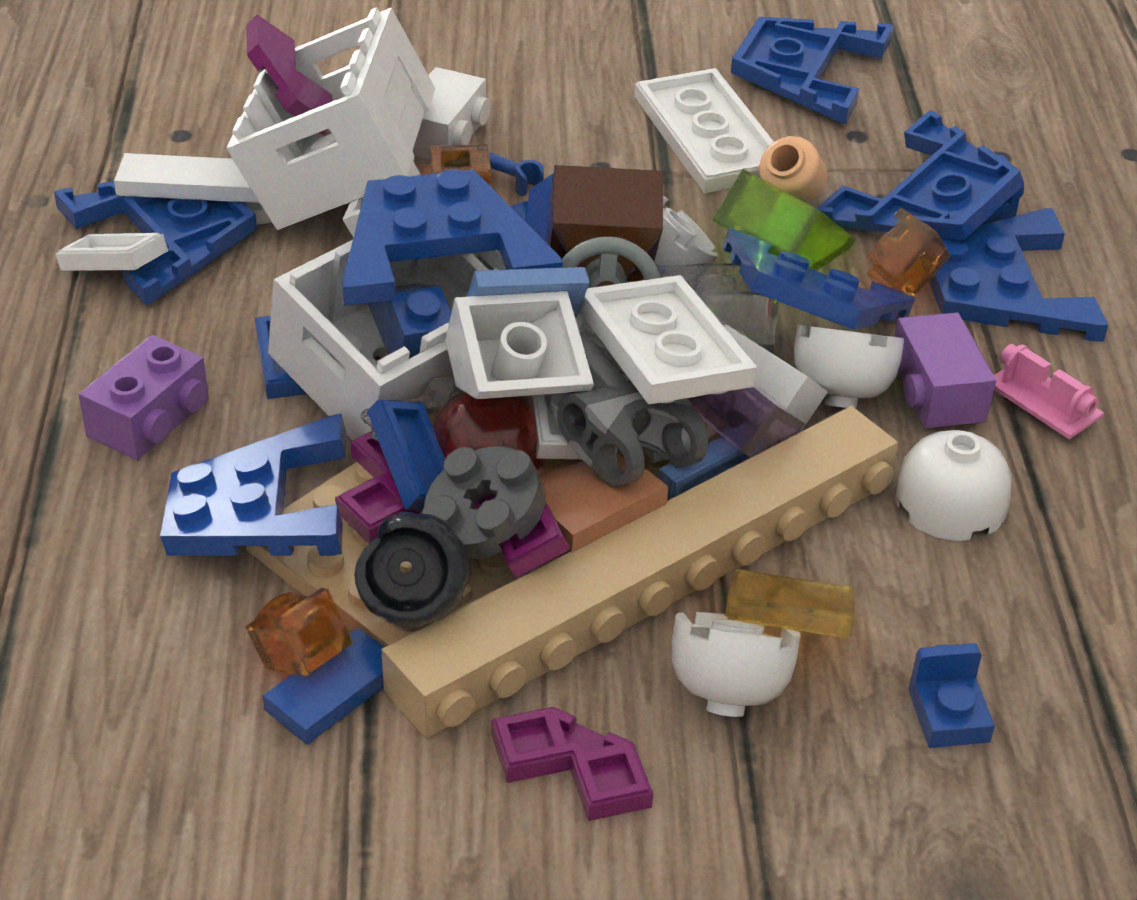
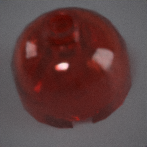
M462 392L450 399L438 413L433 429L445 458L451 452L461 447H470L478 450L485 447L503 446L524 451L529 455L537 470L540 467L543 468L545 459L536 458L537 434L534 409L522 396L475 399L468 393Z

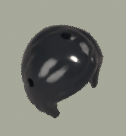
M400 512L392 514L382 521L378 528L377 537L362 551L355 567V584L361 600L371 613L383 618L386 622L393 624L397 628L406 630L419 629L435 620L444 618L461 602L465 588L470 582L471 561L463 541L457 536L454 528L445 520L432 514L416 515L411 512ZM404 561H408L412 565L408 573L400 570V564Z

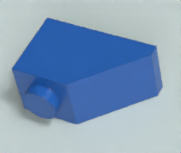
M415 283L395 287V300L367 303L388 355L405 346L410 351L409 359L419 354L422 336L449 323L452 313L441 286Z

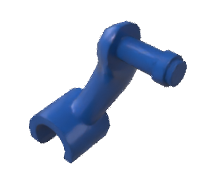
M463 150L462 156L448 158L444 161V166L447 170H453L455 167L466 165L468 168L485 166L515 177V191L520 196L527 194V184L537 185L544 180V167L540 162L524 160L517 163L484 150Z

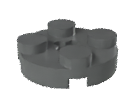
M503 446L485 447L478 450L470 447H461L451 452L444 460V470L431 484L422 514L435 515L450 524L456 531L457 536L463 541L470 559L487 558L503 552L499 545L500 543L509 540L515 534H517L521 541L534 529L545 507L546 491L539 478L537 469L529 455L524 451ZM492 494L495 496V499L484 501L479 509H476L475 505L480 499Z

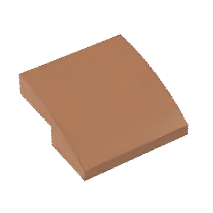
M617 453V464L625 472V458ZM570 459L539 474V478L546 491V502L571 552L667 504L668 486L645 468L642 476L637 481L621 486L609 484L588 464L579 459Z

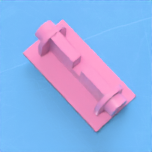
M1009 344L1003 350L1000 361L1005 364V367L994 375L997 380L994 390L1009 401L1018 405L1067 439H1071L1104 417V412L1097 408L1099 399L1094 396V389L1090 386L1082 384L1060 369L1052 374V378L1048 377L1051 363L1030 351V348L1024 344L1019 346Z

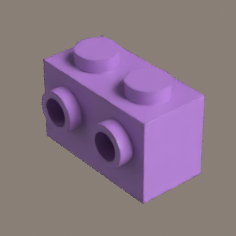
M957 312L898 318L894 337L904 338L897 375L904 387L905 400L909 407H914L923 427L934 428L986 422L997 380L960 314Z
M155 335L148 337L79 393L86 436L136 460H139L156 444L162 442L172 430L192 413L198 411L209 399L204 357Z

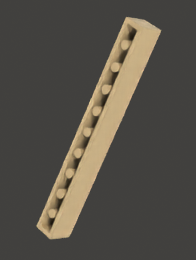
M850 406L668 500L666 505L574 552L570 551L448 614L444 618L436 620L382 648L384 692L425 739L447 727H455L463 723L471 714L500 698L514 695L522 686L545 673L565 667L573 658L600 643L614 640L622 631L645 618L661 614L676 601L696 590L701 591L708 588L716 579L742 565L752 564L762 554L786 541L797 539L804 531L829 517L839 516L856 502L871 494L881 493L891 484L894 477V464L899 442L856 408Z

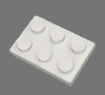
M681 275L587 289L579 312L648 405L671 403L684 398L708 394H723L732 390L754 387L758 367Z

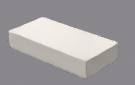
M159 233L88 234L58 250V253L55 255L61 271L136 270L168 252L164 235Z

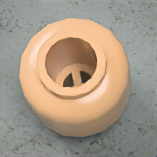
M797 136L780 138L769 145L761 156L759 164L761 180L774 199L781 204L790 207L807 205L817 199L825 189L828 178L826 164L814 145L806 139Z

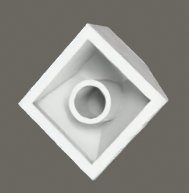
M568 291L455 297L445 342L455 384L458 388L475 399L592 390L594 383Z

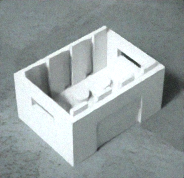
M375 7L370 10L367 18L295 48L296 70L331 93L333 101L294 117L284 110L275 97V93L280 89L266 69L259 73L254 84V90L248 96L243 107L244 112L238 118L232 130L233 135L226 149L277 230L364 197L367 181L387 179L395 175L409 176L415 157L413 153L415 141L424 112L429 110L436 88L392 8L379 12L378 8ZM357 45L360 46L361 49L354 51L351 61L346 67L323 76L316 65L318 61ZM329 128V130L324 135L318 133Z
M351 240L274 279L268 354L328 416L341 413L346 434L351 440H355L374 430L367 410L377 400L423 403L427 414L430 415L465 391L456 386L445 342L449 323L422 336L419 354L409 359L410 351L405 346L388 355L367 303L344 306L342 282L353 241ZM500 251L477 252L493 268L506 270ZM472 253L389 262L395 279V287L415 283L441 286L451 312L455 297H467L474 271L489 270ZM375 356L383 357L378 361L374 359Z

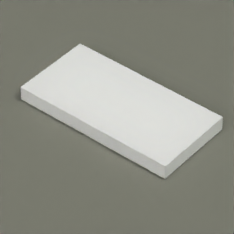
M716 68L635 83V99L704 194L763 182L759 171L761 156L774 141Z

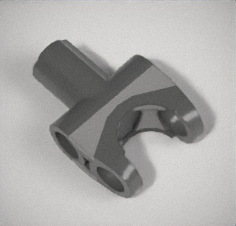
M579 332L594 385L591 391L571 392L572 394L564 396L559 402L557 420L564 438L582 460L603 480L615 486L637 481L642 476L645 467L642 447L658 453L663 459L671 461L676 466L685 467L701 462L708 449V434L702 418L689 400L684 398L671 403L648 405L630 379H625L585 332ZM683 428L690 438L691 448L689 453L682 442ZM619 449L625 458V472L617 464V451Z

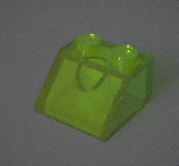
M744 169L712 221L724 228L727 233L729 228L772 243L769 252L772 255L779 257L781 251H788L810 261L808 268L815 271L849 250L856 240L820 210Z

